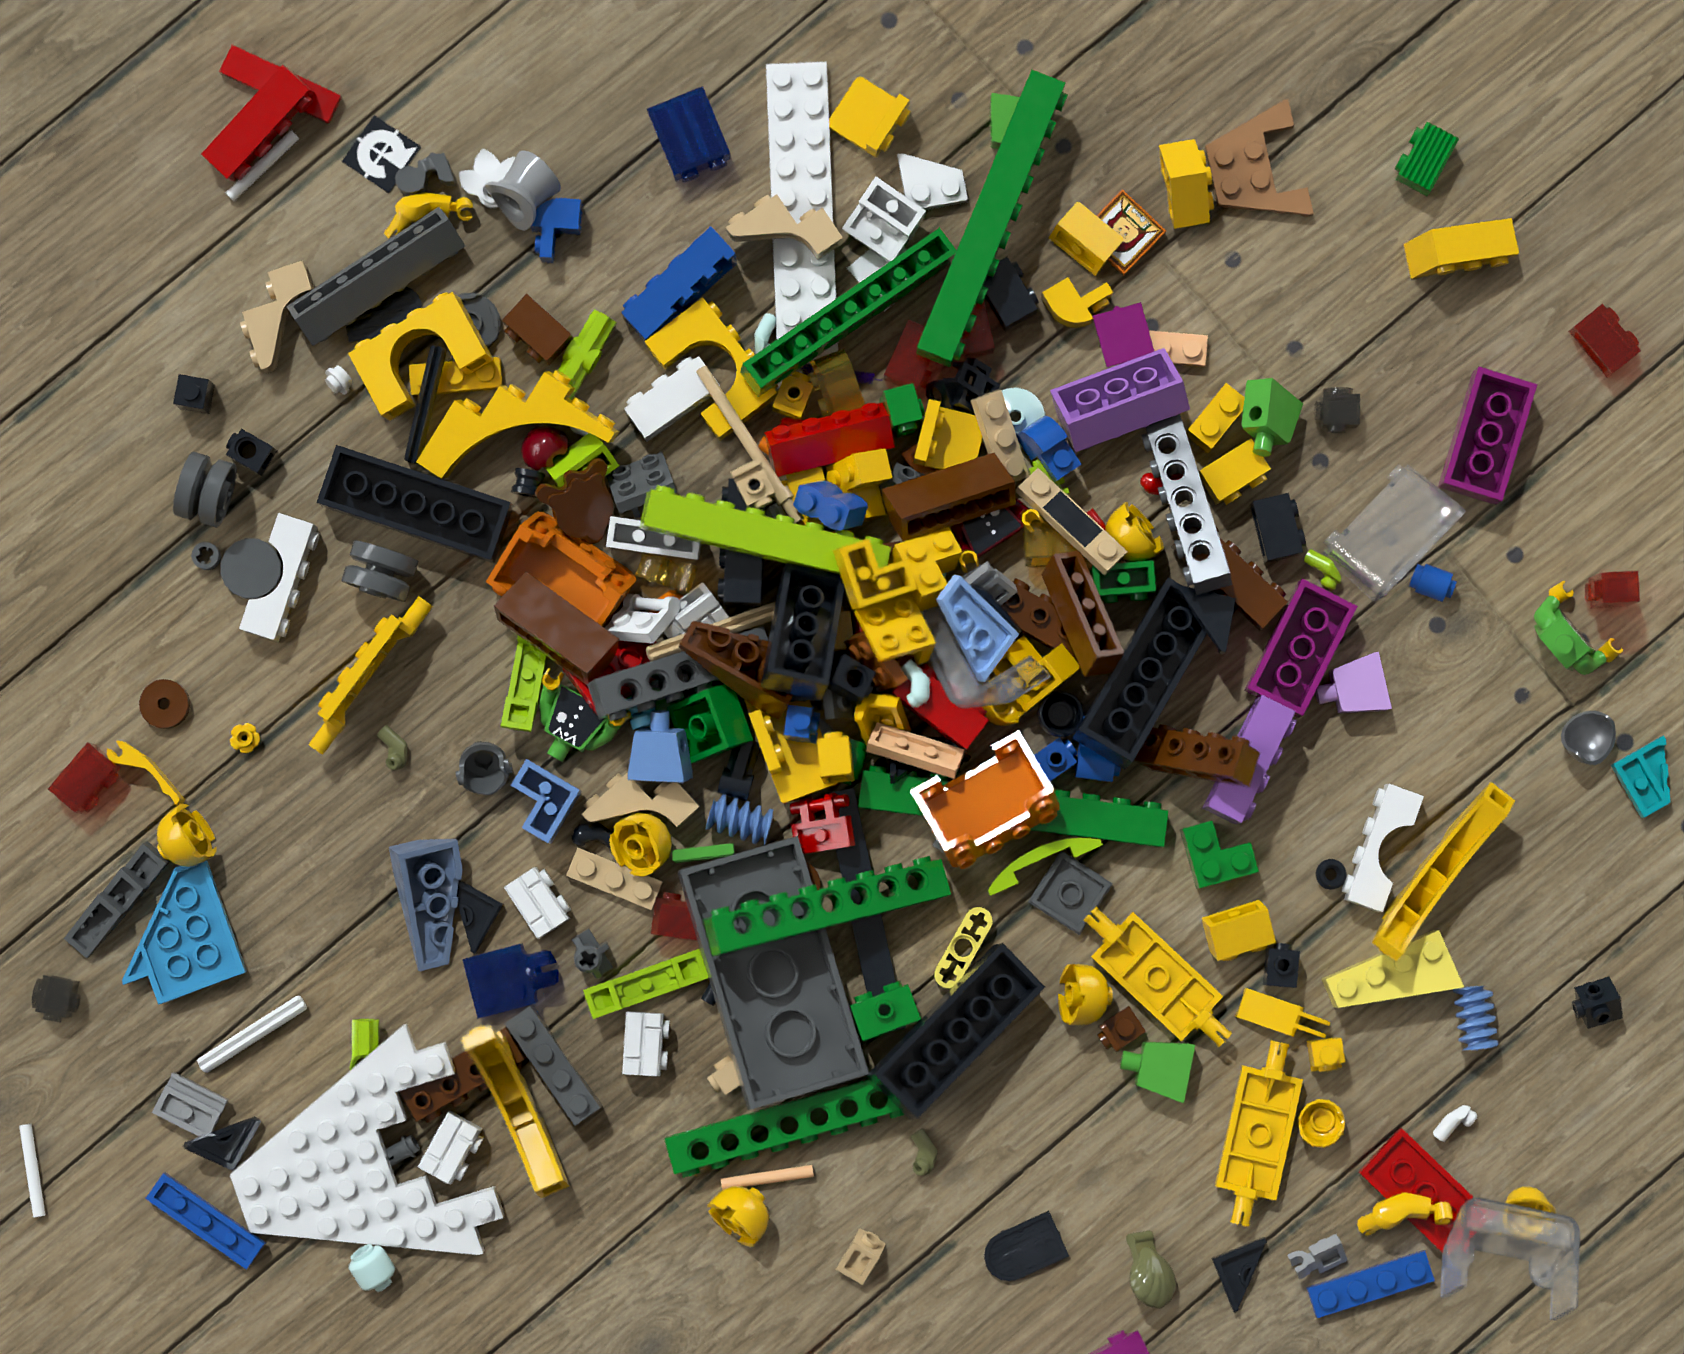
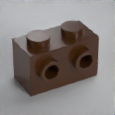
M527 293L502 319L507 327L504 332L515 343H518L520 340L529 347L526 352L539 364L545 361L550 365L573 339L572 334Z

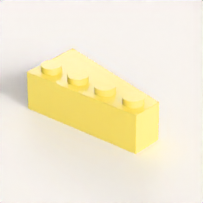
M1433 930L1412 939L1404 954L1397 961L1388 955L1379 953L1321 979L1333 1007L1336 1008L1464 987L1439 930Z

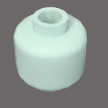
M367 1244L351 1255L352 1261L349 1265V1271L363 1290L375 1289L376 1292H379L391 1284L392 1280L390 1278L395 1272V1265L381 1246Z

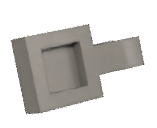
M1337 1234L1321 1239L1316 1244L1309 1246L1310 1253L1308 1254L1303 1251H1296L1287 1255L1292 1266L1302 1263L1300 1266L1295 1267L1299 1280L1309 1275L1315 1269L1322 1273L1348 1261Z

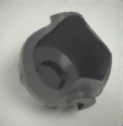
M478 741L468 746L462 752L459 760L460 771L455 772L458 784L460 786L463 785L466 790L477 794L491 795L504 786L508 780L509 773H513L512 763H509L504 751L500 747L489 742Z

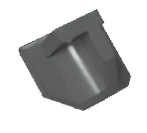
M589 928L571 939L576 946L574 963L580 971L585 973L592 972L594 977L598 979L605 972L613 968L604 953L609 949L607 941L599 945Z

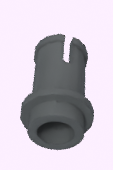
M403 1135L401 1141L386 1149L391 1167L410 1156L412 1158L416 1157V1153L420 1151L419 1144L413 1135Z

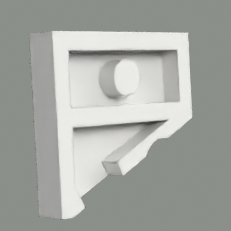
M903 153L897 154L904 195L924 210L968 201L962 170Z

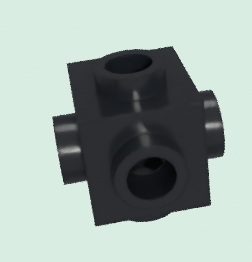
M1610 976L1574 987L1576 1000L1572 1001L1573 1011L1577 1019H1583L1587 1029L1623 1018L1621 997Z

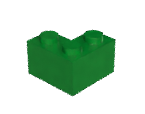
M1213 820L1180 829L1196 889L1259 872L1251 842L1223 850L1220 849Z

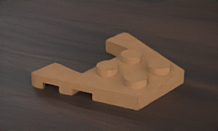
M1288 99L1283 100L1205 146L1217 207L1253 211L1264 210L1279 214H1299L1305 217L1313 215L1308 187L1276 193L1264 134L1294 127Z

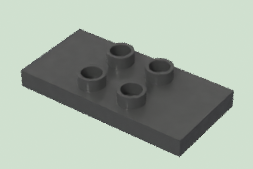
M798 836L678 871L677 873L747 1109L752 1110L867 1075L869 1072L826 928L712 957L703 920L712 917V910L729 906L730 912L741 909V903L758 899L759 904L770 902L769 896L787 892L788 897L799 895L798 889L812 885ZM794 904L792 909L794 916L802 919L804 916L803 908L798 904ZM765 911L763 915L764 922L768 926L773 927L775 918L771 912ZM736 918L734 928L738 933L744 934L746 925L741 919Z

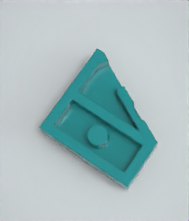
M1664 735L1611 764L1612 769L1641 818H1645L1671 803L1670 788L1667 785L1669 773L1668 764H1666L1665 759L1666 738Z

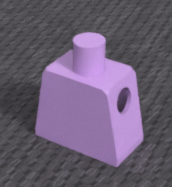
M1374 652L1329 671L1331 683L1320 685L1315 691L1319 705L1335 701L1338 713L1377 712L1392 709L1379 652Z

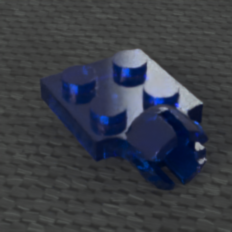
M523 943L462 959L478 1019L538 1003L537 992L540 989L554 986L559 982L558 969L542 972L541 967L557 963L551 951L543 950L529 954L525 951Z

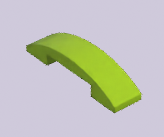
M518 635V644L508 697L505 700L501 728L532 732L547 656Z
M1070 838L1035 848L1009 864L994 879L987 892L991 896L1018 884L1014 871L1067 847L1072 857L1075 858L1103 844L1100 839Z
M700 949L584 989L583 993L591 1016L595 1019L708 978V974Z

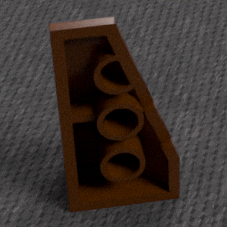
M692 621L678 647L751 705L779 720L793 695L760 687L768 641L759 639L758 635L748 634V636L732 633L728 628Z

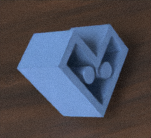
M528 759L525 760L511 784L512 787L537 801L522 828L543 841L552 844L582 791Z

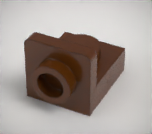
M1127 1006L1099 1024L1098 1027L1101 1032L1097 1036L1106 1050L1112 1047L1114 1052H1118L1122 1047L1146 1031L1130 1006Z

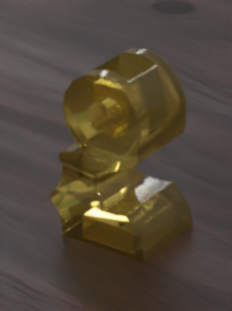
M642 552L635 576L658 583L666 588L672 587L679 592L687 594L692 589L698 568L686 562H680V565H676L673 560Z

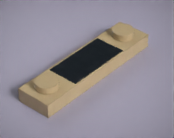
M1039 468L1016 489L1015 492L1038 511L1053 528L1103 575L1108 573L1127 553L1114 538Z

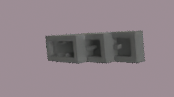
M148 841L144 842L126 866L118 871L104 891L95 897L64 939L85 958H89L148 890L170 860L164 859L159 851Z

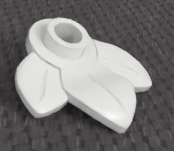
M481 149L475 159L474 170L459 172L463 189L469 194L478 196L481 203L486 207L497 208L498 206L493 198L488 196L485 185L488 182L503 180L512 166L515 157H510L500 163L492 153L486 149Z

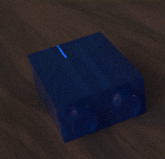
M703 86L647 108L649 119L675 182L681 179L682 182L694 180L699 177L698 172L708 168L711 171L721 169L731 159L729 148Z

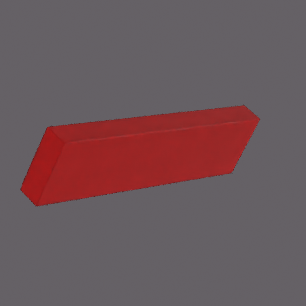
M232 45L219 72L259 91L280 67ZM297 75L315 92L311 97L313 102L304 113L330 124L342 96Z

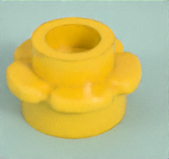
M238 724L231 731L230 744L235 750L239 749L241 753L252 752L260 742V735L252 724ZM243 735L247 736L246 741L242 740Z

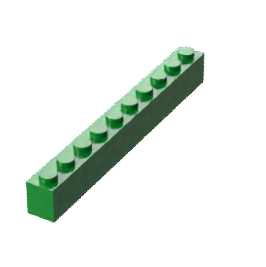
M1031 69L922 333L916 354L951 367L953 359L960 360L966 345L961 342L965 331L971 333L977 318L976 315L972 314L976 303L979 305L983 304L989 289L984 287L988 276L994 277L1000 260L995 259L999 248L1005 250L1011 236V232L1006 230L1010 221L1016 222L1023 205L1018 203L1022 192L1028 194L1034 179L1033 176H1030L1033 165L1039 167L1046 149L1041 148L1045 137L1050 139L1057 123L1052 120L1055 111H1062L1068 97V94L1063 93L1065 82Z
M870 766L869 771L863 770L858 808L923 816L910 790L930 779L918 778V772L912 771L895 784H890L888 768ZM940 774L930 775V779L938 776L942 786L949 782V777ZM1054 790L1060 805L1057 817L1049 823H1040L1030 829L1031 831L1162 848L1165 843L1169 810L1161 809V803L1144 801L1143 807L1131 805V799L1113 797V803L1100 801V795L1083 793L1082 799L1071 798V792Z

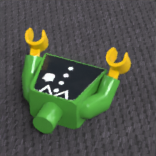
M1562 581L1549 589V596L1535 611L1534 620L1536 625L1534 628L1539 638L1567 670L1572 671L1575 669L1578 673L1587 675L1606 662H1612L1623 652V649L1615 650L1611 645L1615 639L1610 638L1595 651L1559 608L1562 602L1574 594L1573 590L1565 592L1563 589L1565 581Z
M548 668L542 678L543 689L539 701L540 722L545 726L544 731L556 738L547 754L563 762L571 747L584 753L585 750L594 751L610 742L621 725L630 718L631 713L628 712V716L611 722L609 717L599 720L582 695L562 684L560 685L564 677L563 672H560L557 679H553L549 675L551 668Z

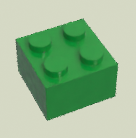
M726 684L706 689L667 707L674 728H681L686 731L691 764L713 758L753 740L737 694Z

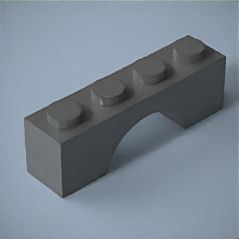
M534 1005L527 1007L504 1023L574 1125H577L602 1107V1104L587 1082L565 1056L551 1030Z

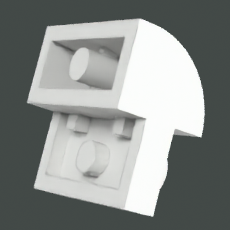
M875 177L859 200V204L842 227V230L890 262L899 255L908 240L912 238L921 224L926 210Z

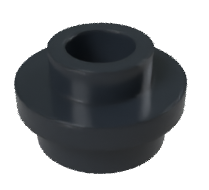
M1327 859L1317 866L1315 876L1320 886L1333 890L1344 884L1347 872L1340 861ZM1329 868L1334 869L1336 872V877L1333 880H1328L1325 876V872Z

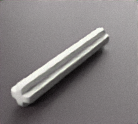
M295 996L198 1058L199 1067L204 1073L213 1070L307 1009L306 1003L301 996Z

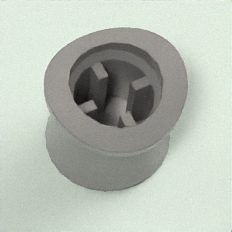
M525 150L517 153L512 166L503 180L488 182L485 185L486 190L508 220L520 230L529 229L535 221L536 208L561 191L559 180L550 167L538 156Z

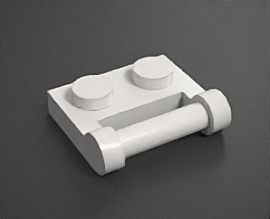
M627 594L623 600V607L612 617V620L605 629L619 638V641L654 643L679 613L680 601L676 597L669 596L664 599L642 598L638 594ZM639 610H651V611H660V612H659V613H648V612H639Z

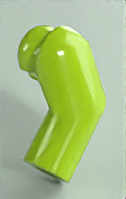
M1310 549L1305 555L1304 562L1323 573L1322 587L1329 591H1334L1337 584L1341 583V575L1331 559Z

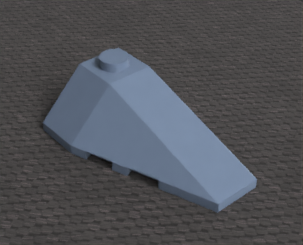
M428 839L390 846L389 852L393 874L417 969L420 972L449 964L454 931L452 927L454 911L458 904V884L463 870L458 841L456 839Z

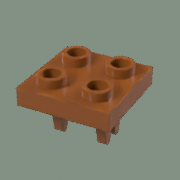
M864 631L854 634L844 641L847 647L846 652L850 658L876 672L872 681L875 683L873 689H876L877 692L899 686L908 679L900 666L912 658L913 655L907 654L896 659L893 658L879 662Z

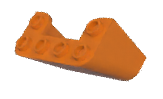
M1019 730L992 745L995 757L942 786L939 777L935 776L910 790L953 868H968L976 862L978 857L986 853L992 854L997 852L1007 841L1013 838H1022L1034 826L1040 823H1049L1057 817L1060 805L1055 791Z

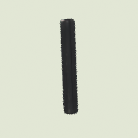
M432 345L429 350L404 460L410 463L418 464L416 461L424 449L447 349L443 346Z

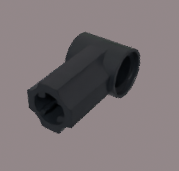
M752 740L732 749L728 765L724 767L717 793L747 801L754 779L752 773L760 751L759 742Z

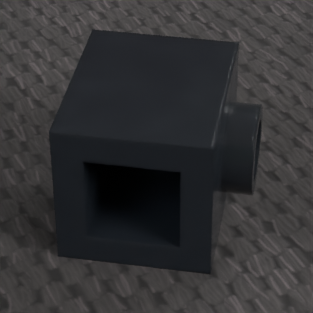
M1274 943V949L1266 948L1263 985L1297 988L1300 951H1293V944Z

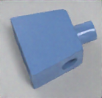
M651 711V727H643L634 733L627 780L683 783L693 778L686 731L681 728H669V711Z

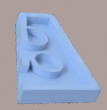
M953 575L936 600L977 680L985 682L1019 633L961 576Z

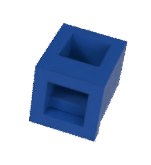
M788 705L784 730L785 739L817 744L820 713L814 712L811 707Z
M1059 737L1036 753L1034 757L1050 782L1077 763L1074 756L1078 753L1068 739L1062 742ZM1052 753H1059L1062 760L1059 764H1053L1050 761Z

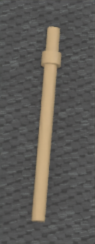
M705 365L696 371L697 375L752 460L759 458L776 495L773 498L777 505H782L788 516L795 519V524L800 523L804 520V517L793 506L794 501L792 498L794 495L788 486H783L708 367Z

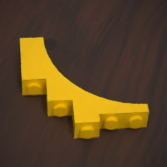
M555 370L554 373L548 371L543 373L528 399L524 398L526 393L513 384H510L509 387L499 386L483 413L479 412L481 407L468 398L464 401L454 400L416 462L441 479L448 478L457 464L483 441L507 429L531 423H551L574 427L593 434L607 443L614 442L620 431L614 428L616 423L603 414H599L597 417L589 412L590 406L577 397H574L573 400L569 399L575 387L569 384L571 379L558 370Z
M1490 782L1449 826L1441 842L1419 865L1412 880L1394 898L1382 917L1383 922L1371 942L1383 954L1388 955L1395 961L1404 954L1419 927L1458 873L1498 825L1508 816L1515 802L1513 798Z
M480 1026L469 1031L468 1036L461 1038L465 1050L481 1072L502 1113L535 1193L540 1198H543L569 1187L545 1121L537 1112L526 1080L518 1071L507 1039L500 1031L495 1032L491 1026L487 1028L486 1026Z

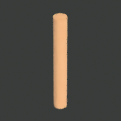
M806 1165L721 1178L722 1190L731 1186L750 1187L814 1177L813 1166Z

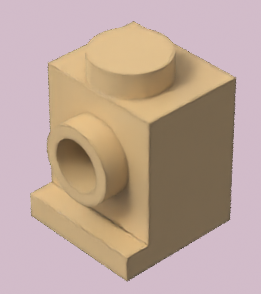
M759 458L731 471L732 478L748 508L754 506L755 509H760L773 502L771 497L776 494ZM751 480H758L760 482L758 490L753 491L748 487Z
M729 1055L716 1063L714 1067L717 1071L707 1077L715 1091L718 1093L722 1090L725 1095L740 1085L733 1059Z

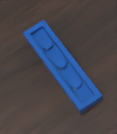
M166 1172L161 1175L145 1198L245 1269L250 1267L266 1243Z
M1421 1250L1306 1287L1315 1317L1320 1318L1435 1281L1426 1252Z

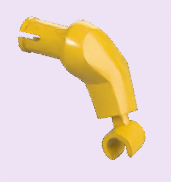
M435 193L405 196L396 203V214L388 228L385 229L384 235L389 239L396 229V234L409 227L412 222L415 223L438 207L442 209L448 218L450 211H455L461 220L468 221L472 219V213L461 209L464 207L473 208V204L466 197H461L456 202H452V196Z
M1403 1192L1376 1203L1373 1207V1212L1358 1219L1357 1226L1362 1234L1365 1232L1366 1236H1370L1379 1229L1391 1230L1406 1218L1427 1219L1429 1213H1433L1435 1223L1443 1225L1448 1224L1453 1216L1451 1206L1447 1202L1431 1205V1198Z

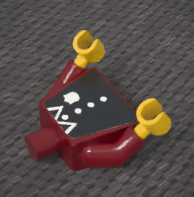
M1016 499V505L952 525L951 531L962 550L959 558L962 571L968 573L966 565L971 562L975 563L977 568H979L978 558L1021 531L1024 525L1029 532H1034L1035 530L1030 523L1033 520H1039L1041 523L1044 522L1038 511L1028 508L1023 502Z

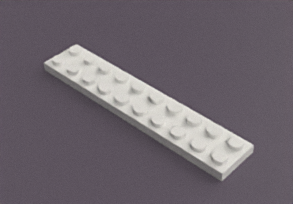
M827 63L766 64L771 197L776 194L779 196L797 224L801 222L799 218L813 208L816 211L823 208L833 222ZM790 238L773 239L777 339L836 299L834 250L817 260L812 251L797 240ZM838 342L807 364L839 363Z

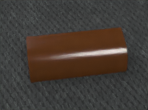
M995 452L882 489L888 516L903 542L1016 505L1015 481Z
M527 572L494 605L499 622L586 685L603 674L617 652L619 638Z

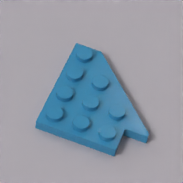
M207 860L196 866H178L174 868L122 979L123 985L149 977L158 1005L247 972Z

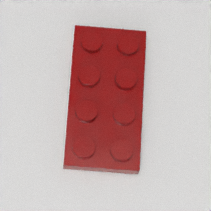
M1399 1128L1358 1171L1385 1199L1405 1192L1431 1198V1205L1447 1202L1451 1206L1453 1216L1448 1224H1436L1433 1213H1429L1427 1219H1406L1448 1259H1451L1492 1215L1402 1128Z

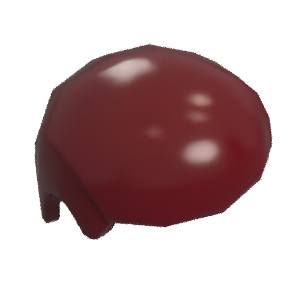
M544 425L536 426L530 430L521 446V455L526 466L534 470H540L542 467H553L554 456L564 455L567 451V436L556 428Z

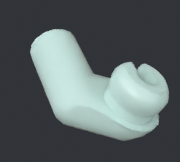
M764 314L755 331V354L770 345L768 344L769 337L776 326V317L772 314Z
M909 660L901 668L912 682L911 693L907 696V700L913 707H920L929 698L930 680L912 660Z

